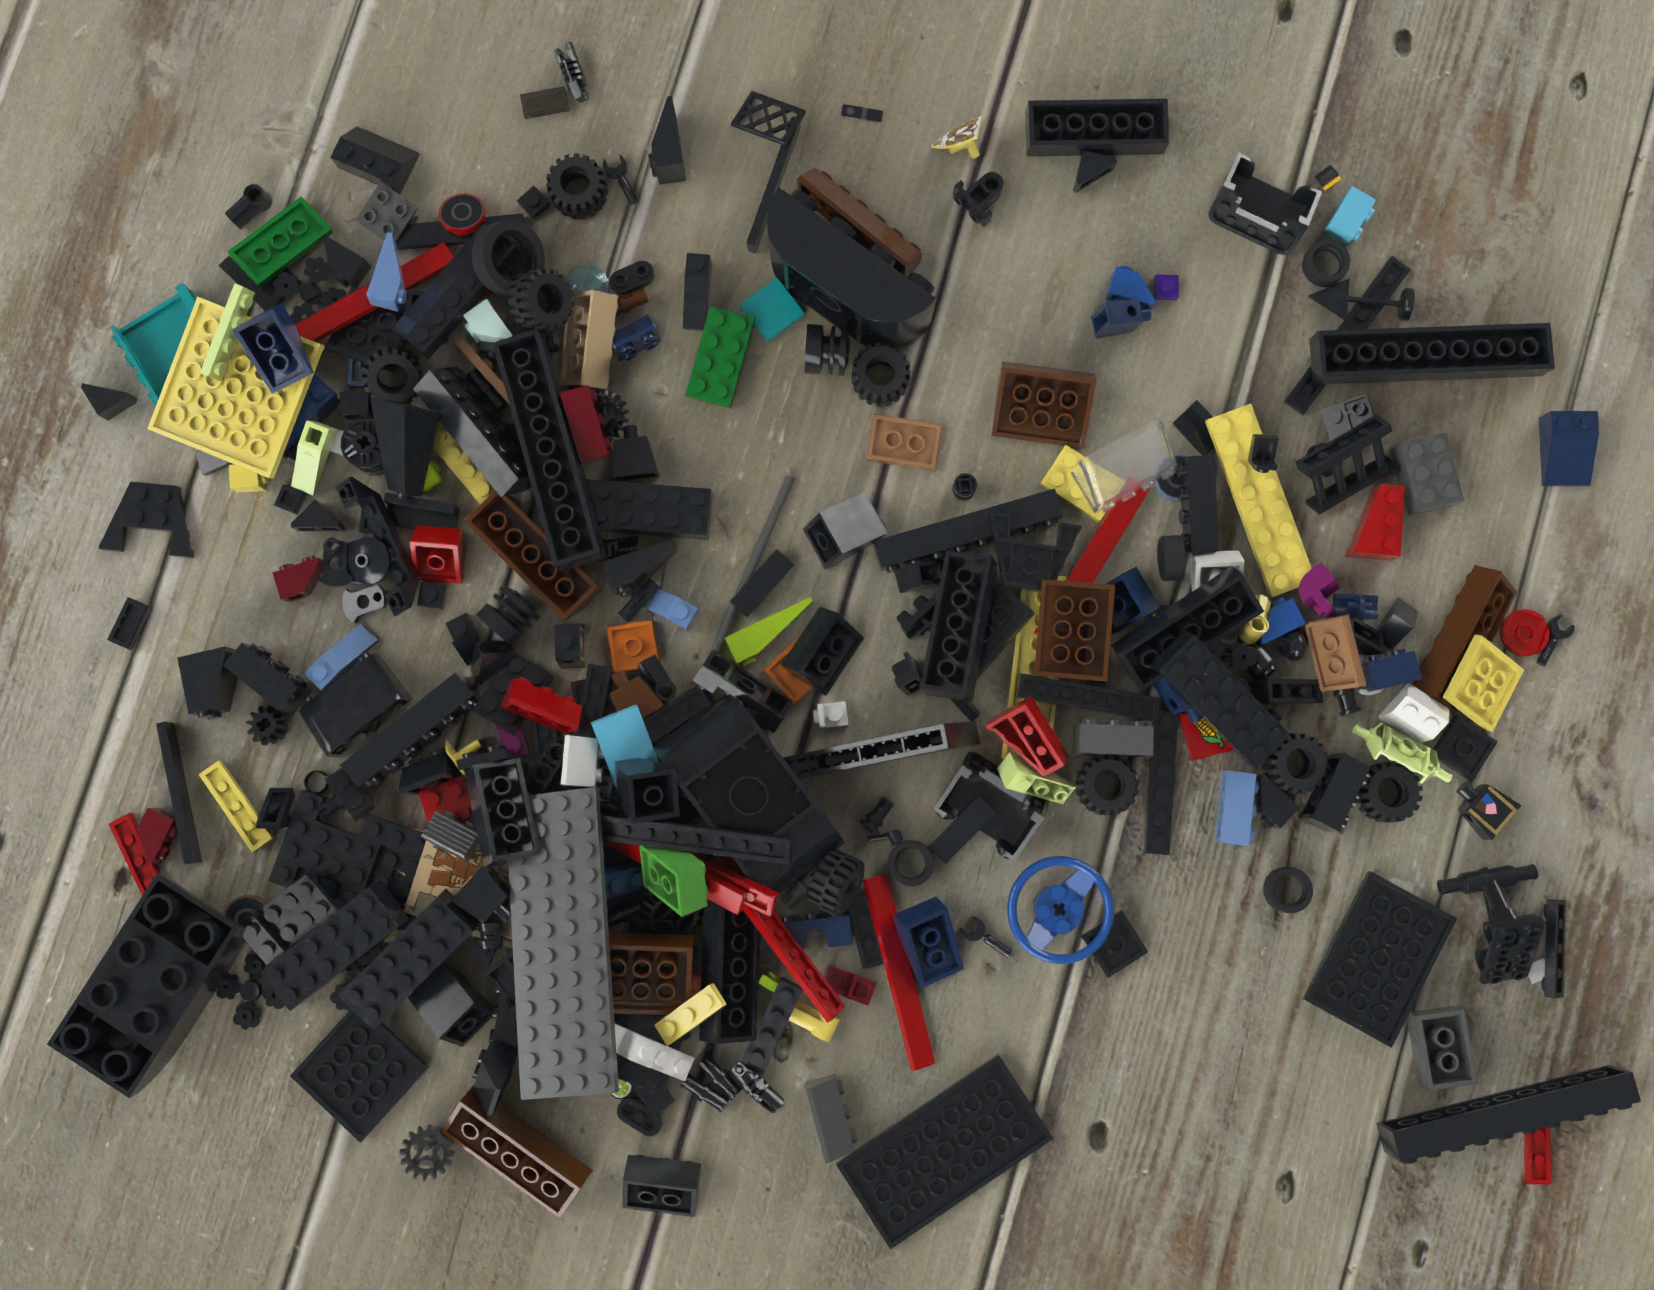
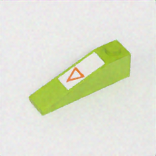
M809 597L725 637L737 665L743 664L745 667L756 662L755 657L765 651L813 604L812 598Z

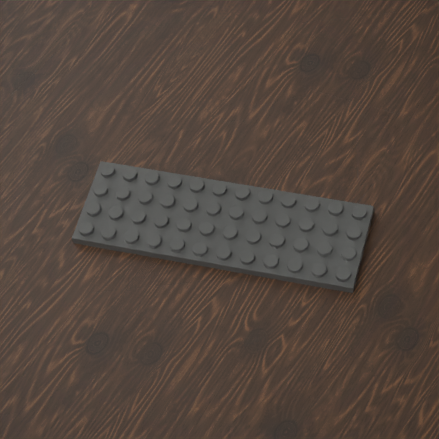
M592 787L528 795L540 854L508 864L521 1100L619 1092L599 788Z

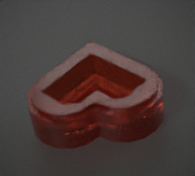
M701 971L692 972L691 998L701 991Z

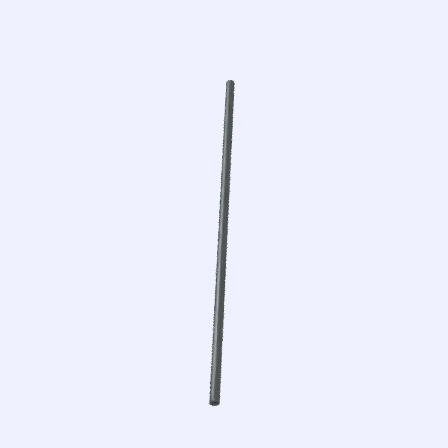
M786 475L735 594L756 570L795 480L791 476ZM732 604L728 608L708 656L712 650L720 653L725 637H727L738 611ZM686 722L678 726L676 730L680 728L682 725H684ZM622 854L619 860L630 859V857Z

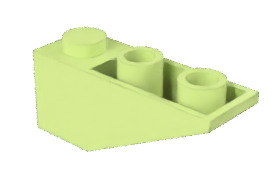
M306 420L298 443L291 487L311 495L315 494L338 431L337 429L317 421Z
M1009 752L997 768L1005 788L1056 803L1064 804L1076 788L1074 784L1054 772L1042 776L1021 758L1020 754Z

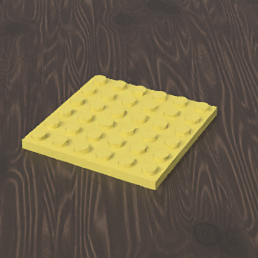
M197 297L147 429L274 479L314 373L272 394L237 339L236 348L230 356L227 371L221 381L201 374V369L225 307ZM246 316L244 321H247L252 317ZM300 336L313 372H315L324 345Z

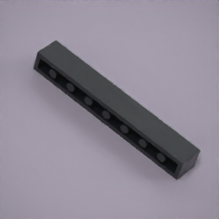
M1051 489L873 541V547L880 571L886 570L887 573H892L900 569V566L908 563L910 565L916 562H923L922 559L932 557V560L943 558L946 551L964 552L968 550L970 545L977 544V547L990 544V540L993 539L989 520V513L991 511L1012 514L1009 538L1013 537L1015 532L1022 531V534L1033 532L1036 530L1035 527L1044 524L1045 527L1058 524V520L1063 516L1056 490Z

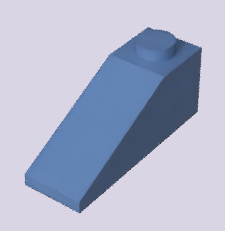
M387 232L366 295L371 305L399 312L401 304H404L406 301L407 291L404 286L396 242L392 233Z
M360 624L321 655L304 675L320 690H324L358 663L357 660L366 654L379 640Z

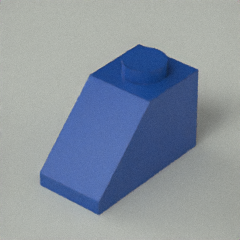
M1116 266L1105 300L1137 299L1140 302L1141 308L1149 307L1151 310L1155 300L1140 274L1130 267Z
M1283 597L1271 603L1272 608L1269 609L1267 618L1269 628L1255 642L1257 646L1263 645L1306 624L1293 598L1285 601Z

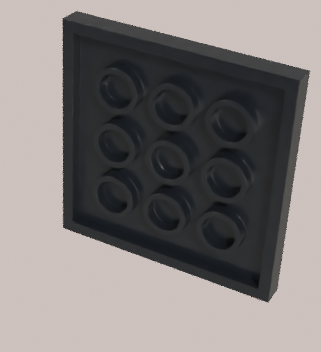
M350 1009L294 1070L290 1077L361 1143L430 1067L383 1022H380L372 1029L357 1013Z

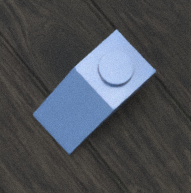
M660 589L657 590L647 610L688 632L700 612L692 604Z

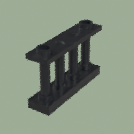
M1374 415L1296 461L1297 469L1312 479L1315 495L1305 501L1306 505L1320 515L1397 470L1399 464L1384 455L1381 440L1382 437L1392 432L1391 424L1378 415ZM1372 444L1375 460L1364 466L1361 450ZM1352 456L1355 472L1344 478L1341 462ZM1332 467L1335 483L1324 489L1321 473Z

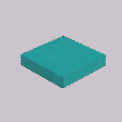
M778 278L772 280L740 304V308L746 315L755 317L754 326L767 343L805 316V313Z

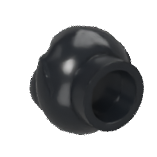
M1298 627L1296 631L1285 633L1283 638L1277 642L1278 653L1291 661H1299L1304 658L1307 652V645L1309 644L1306 631Z

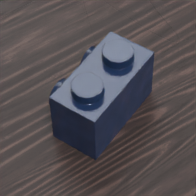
M1404 648L1390 652L1391 657L1383 658L1382 654L1367 657L1368 662L1361 664L1368 692L1422 679L1415 651L1406 653Z

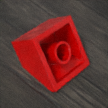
M417 525L410 540L412 564L419 580L461 584L466 551L464 529Z

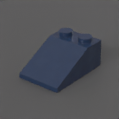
M282 303L232 329L272 394L314 373L296 325Z
M316 374L313 375L285 448L287 451L300 440L306 420L321 422L337 408V393Z
M1550 411L1539 417L1542 486H1590L1599 438L1598 411Z
M936 896L893 915L898 936L921 988L964 969L948 908Z

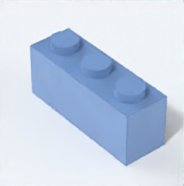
M1230 770L1222 771L1214 842L1249 846V842H1252L1254 828L1251 827L1252 818L1256 815L1254 794H1257L1259 789V781L1256 780V774Z

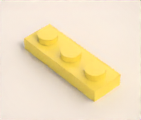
M712 983L657 1022L655 1027L665 1044L669 1046L727 1004L714 983Z

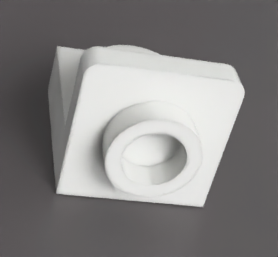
M845 701L817 704L818 709L813 710L815 724H820V729L848 725Z

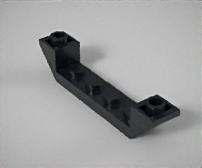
M348 477L335 488L345 508L360 505L373 533V537L382 541L388 549L390 555L389 571L397 588L385 594V597L394 617L398 616L412 607L419 578L381 495L357 479Z

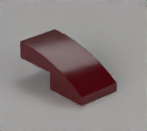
M828 964L824 978L834 992L847 999L869 1006L876 982Z

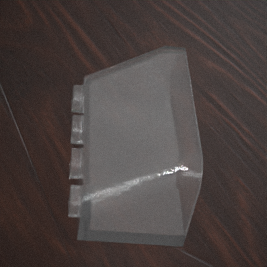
M1157 418L1089 454L1077 463L1071 475L1094 513L1100 510L1107 512L1116 506L1115 502L1122 499L1125 502L1136 495L1135 491L1140 488L1145 491L1156 484L1155 480L1161 477L1163 480L1171 477L1176 473L1175 469L1178 465L1164 425Z

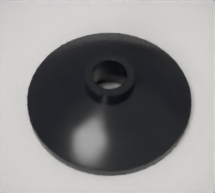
M362 537L356 540L351 545L347 554L349 572L354 579L363 584H374L381 581L386 576L390 567V555L385 544L374 537Z

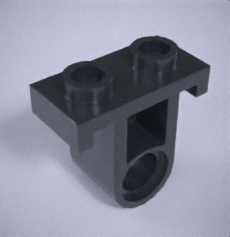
M988 172L966 191L963 189L964 182L960 180L954 186L953 199L960 207L964 206L969 211V216L975 223H980L985 227L991 221L993 214L990 210L988 212L985 211L999 199L1004 184L1003 178L996 172ZM992 184L997 189L989 190L986 188V185Z

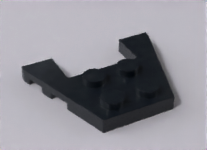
M130 482L105 532L99 549L124 552L127 528L172 532L170 556L194 558L193 549H191L189 541L190 533L185 521L186 513L181 488L175 485Z
M991 511L989 513V520L1002 586L1041 592L1042 579L1057 580L1082 525L1060 522L1058 524L1056 546L1009 539L1012 514Z

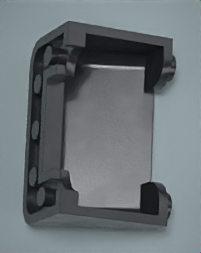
M1238 152L1209 210V219L1214 224L1277 254L1288 255L1295 249L1309 227L1322 191L1310 186H1301L1295 191L1294 195H1291L1253 177L1252 174L1255 170L1254 161Z
M368 652L362 655L357 660L358 664L317 696L314 698L309 697L300 704V715L327 757L340 756L346 751V748L343 746L344 744H352L354 738L385 714L393 712L394 708L402 704L404 706L413 699L377 653L370 654Z
M969 751L936 802L933 810L944 820L954 819L979 796L996 812L981 827L980 831L997 841L996 848L1000 856L1015 862L1045 819L1049 801L1005 788L997 770L998 766L983 756Z

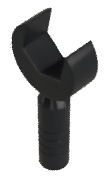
M619 155L621 164L616 168L608 167L604 159L603 168L609 178L618 179V183L630 205L637 203L638 199L627 178L624 177L627 171L625 159Z
M1562 615L1552 617L1548 621L1547 626H1549L1550 636L1552 637L1536 661L1540 666H1546L1558 644L1557 640L1568 638L1574 632V625H1570L1566 631L1559 629L1557 621Z
M971 916L978 923L976 932L967 934L960 928L962 935L969 941H978L982 938L984 943L1006 958L1012 952V949L990 934H985V925L977 917Z

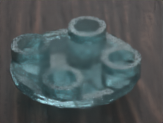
M580 265L573 268L565 278V282H569L571 285L569 287L570 291L596 290L609 293L608 278L599 267Z

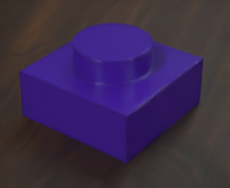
M1156 274L1154 276V300L1177 301L1179 298V275Z

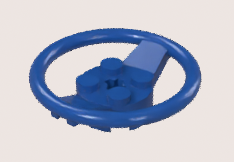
M1053 856L1031 864L1017 877L1009 893L1007 916L1014 937L1029 954L1048 963L1070 964L1089 957L1105 942L1113 924L1114 903L1107 883L1092 866L1076 858ZM1068 866L1077 869L1060 885L1047 886L1037 894L1033 905L1035 919L1027 936H1025L1017 917L1018 897L1025 883L1035 873L1048 867ZM1093 883H1095L1103 898L1104 919L1101 929L1094 940L1083 949L1069 954H1053L1043 951L1057 934H1066L1079 925L1085 908L1082 901ZM1062 903L1063 913H1058L1057 916L1054 915V904L1059 905Z

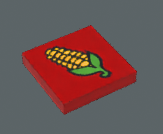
M1187 713L1178 715L1191 761L1233 750L1204 719L1191 723Z

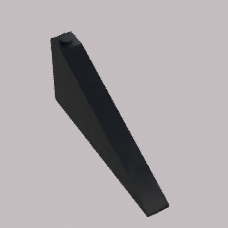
M976 721L944 723L783 757V759L797 778L802 779L979 745L980 739Z

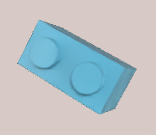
M1352 186L1339 203L1323 233L1345 246L1351 240L1356 241L1363 231V228L1360 227L1363 221L1368 222L1375 211L1372 206L1376 199Z

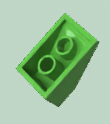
M639 845L643 885L681 917L707 906L706 867L702 860H699L691 853L680 850Z

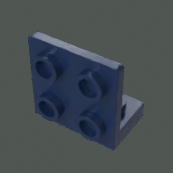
M647 314L615 330L612 347L619 361H629L635 358L638 352L644 349L648 351L655 348L661 339L657 327L652 323Z

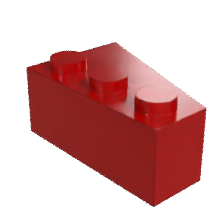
M1381 484L1371 490L1362 512L1360 523L1353 534V540L1344 557L1388 561L1401 557L1405 486Z
M1032 696L991 717L985 726L1000 736L1007 746L1010 745L1020 753V757L1042 776H1046L1065 766L1069 755Z

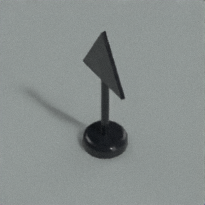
M1350 278L1308 295L1310 299L1347 321L1348 302L1397 306L1398 318L1402 321H1408L1413 311L1415 299L1413 288H1405L1400 294L1399 301L1349 296Z

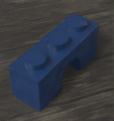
M820 913L805 914L806 919L796 920V916L781 917L782 922L803 950V938L812 929H818L825 933L828 947L852 945L849 914L843 913L838 917L830 914V916L820 917Z

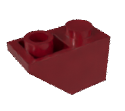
M310 556L302 559V563L296 565L285 564L280 566L278 571L272 572L280 599L291 602L311 595L318 582V578H320L323 572V560L318 557L316 558V556Z
M147 808L137 828V832L147 862L159 864L167 859L171 851L169 847L173 839L178 836L175 817L159 808Z

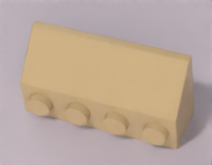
M596 290L573 292L574 296H572V301H575L574 307H571L573 313L572 316L568 317L569 321L565 324L559 385L577 388L588 385L590 389L607 390L610 380V361L613 355L612 342L615 335L614 324L618 310V295Z

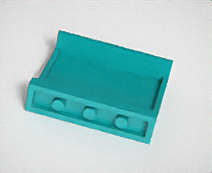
M184 283L175 287L178 294L121 329L116 328L114 325L110 327L115 334L112 336L114 342L126 352L124 358L131 367H135L138 374H136V377L144 387L147 386L150 391L148 397L154 405H157L197 299L192 290Z

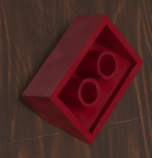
M586 385L561 392L560 395L580 463L587 465L609 457L608 451L612 450L609 436L604 437L602 428L606 426L602 413L597 414L595 405L599 404L595 390L590 391V387Z

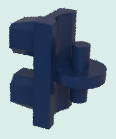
M1333 595V609L1337 616L1350 614L1357 619H1378L1377 595Z

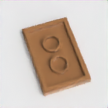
M873 414L866 461L935 472L943 425Z
M1349 615L1306 622L1304 627L1321 692L1365 686L1366 682Z

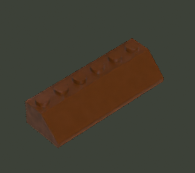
M813 168L797 178V190L806 193L815 201L818 206L817 213L829 222L834 217L847 222L857 234L853 240L867 250L873 244L884 248L895 259V264L892 267L908 278L911 272L920 264L922 253L916 244L908 243L903 239L900 231L896 228L891 229L885 224V220L880 215L872 214L867 210L868 207L863 201L855 200L851 197L850 192L844 186L835 184L827 172H820L817 168Z
M496 490L464 520L564 621L585 608L602 591L580 567L564 572L555 568L545 533L507 496L501 497Z
M1474 565L1472 571L1466 577L1462 591L1456 596L1455 604L1451 612L1446 616L1440 633L1435 637L1430 653L1424 658L1423 666L1420 670L1422 679L1412 683L1413 686L1449 708V714L1455 715L1457 708L1446 701L1443 695L1474 635H1481L1492 643L1517 594V591L1501 571Z
M473 1085L459 1101L441 1133L560 1219L593 1170L501 1103H498L492 1118H487L473 1090Z

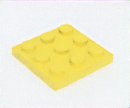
M1474 635L1443 698L1484 730L1493 732L1524 669L1481 635Z

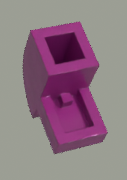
M1321 562L1304 575L1299 585V595L1306 608L1310 610L1313 607L1320 618L1324 615L1326 618L1337 617L1334 609L1325 598L1336 592L1340 587Z

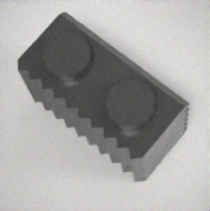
M436 810L421 836L427 842L468 862L479 843L476 826L469 821H466L465 824L457 821L458 816L447 810L444 813Z

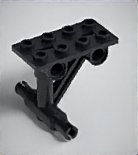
M1534 864L1516 868L1510 865L1494 868L1484 867L1476 871L1460 873L1456 878L1437 880V889L1440 895L1460 891L1464 894L1483 891L1489 921L1484 922L1483 931L1489 947L1476 950L1475 952L1476 963L1481 972L1479 978L1481 984H1497L1510 979L1520 980L1529 975L1546 920L1544 917H1538L1536 914L1518 916L1516 910L1510 906L1502 888L1515 886L1520 881L1538 879V870Z

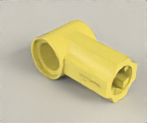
M1261 594L1255 596L1265 612L1239 628L1240 638L1248 644L1257 642L1269 628L1267 618L1271 602H1269L1268 597Z
M797 1001L789 1021L809 1030L817 1038L830 1042L840 1019L835 1017L827 1023L818 1010Z

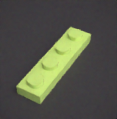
M234 283L201 369V374L219 381L222 380L223 375L227 371L230 356L236 348L237 337L232 329L245 322L248 309L253 304L255 292Z

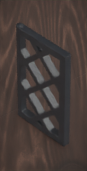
M751 91L731 122V126L786 146L806 111ZM754 98L762 101V104L751 108L750 105ZM774 105L781 108L780 111L769 115V106ZM764 109L765 117L754 121L752 114ZM793 112L797 114L795 119L787 120V113ZM782 116L784 124L772 128L771 120ZM743 117H749V124L743 125L739 123ZM767 122V131L762 132L755 129L756 126ZM786 130L782 139L774 136L775 133Z

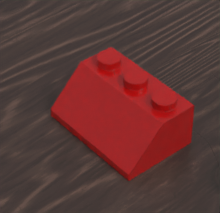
M519 677V679L514 678L510 682L500 708L565 735L578 729L582 706L576 704V699L569 696L559 697L554 694V690L541 686L540 689L533 686L531 680Z

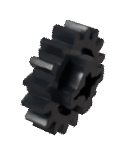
M597 390L599 404H596L595 408L597 414L602 413L606 426L602 428L604 437L609 436L610 441H612V436L620 437L619 430H626L623 423L629 422L625 418V414H628L629 410L623 407L627 403L621 400V395L609 390L605 392Z
M429 1124L427 1130L423 1131V1128L418 1126L417 1134L410 1131L408 1134L410 1140H403L402 1145L406 1148L400 1149L399 1155L405 1157L401 1159L400 1164L408 1165L405 1173L413 1171V1179H416L418 1175H422V1180L426 1181L427 1176L431 1175L432 1179L435 1180L437 1172L441 1174L446 1172L444 1165H451L452 1161L448 1157L454 1156L455 1151L449 1150V1148L454 1143L453 1141L447 1142V1137L444 1134H440L441 1127L432 1131V1126ZM424 1137H431V1138H434V1139H433V1140H425ZM412 1145L416 1150V1155L413 1159H411L410 1149ZM441 1146L444 1152L442 1161L438 1155V1150ZM433 1148L430 1156L425 1155L421 1157L423 1149L428 1151ZM421 1165H426V1166H430L431 1168H429V1169H424V1168H420V1166H421Z

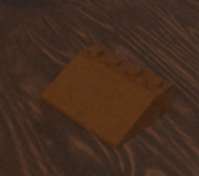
M1002 361L991 436L1084 448L1096 386L1095 374Z
M1042 579L1035 676L1108 681L1115 585Z
M609 932L614 1013L668 1015L690 999L693 935Z

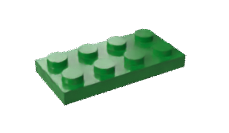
M300 197L227 252L251 280L261 288L321 243L325 236L329 237L333 234V231L316 211Z
M710 306L685 394L687 398L727 408L732 407L756 321L755 317Z

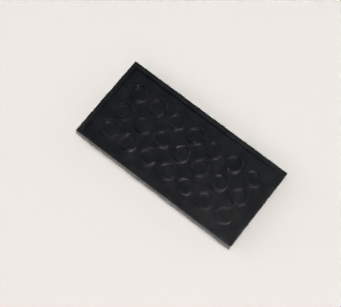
M997 1054L839 1160L836 1166L889 1249H892L1054 1138L999 1054Z

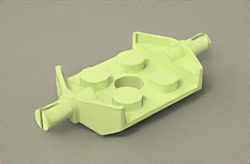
M1383 723L1370 730L1358 724L1354 726L1352 733L1366 741L1373 759L1376 760L1380 754L1385 755L1389 760L1396 761L1406 766L1410 771L1421 774L1422 779L1419 782L1421 784L1432 776H1436L1446 783H1449L1452 779V773L1440 768L1437 751Z

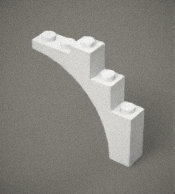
M615 1024L617 1054L682 1081L686 1080L695 1059L694 1057Z

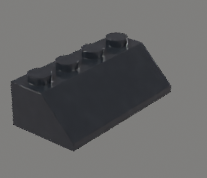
M520 758L472 765L465 772L484 868L509 864L539 855L540 849Z

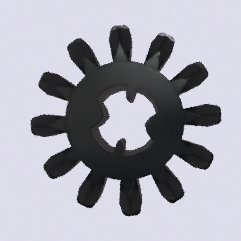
M268 705L266 709L264 706H259L258 713H250L253 720L246 721L247 725L252 726L247 733L250 735L254 734L252 738L254 742L260 741L261 745L265 746L269 742L275 745L278 742L277 737L280 739L285 738L282 730H288L289 726L283 725V723L289 718L281 716L283 711L275 710L272 705ZM265 723H271L270 728H265Z

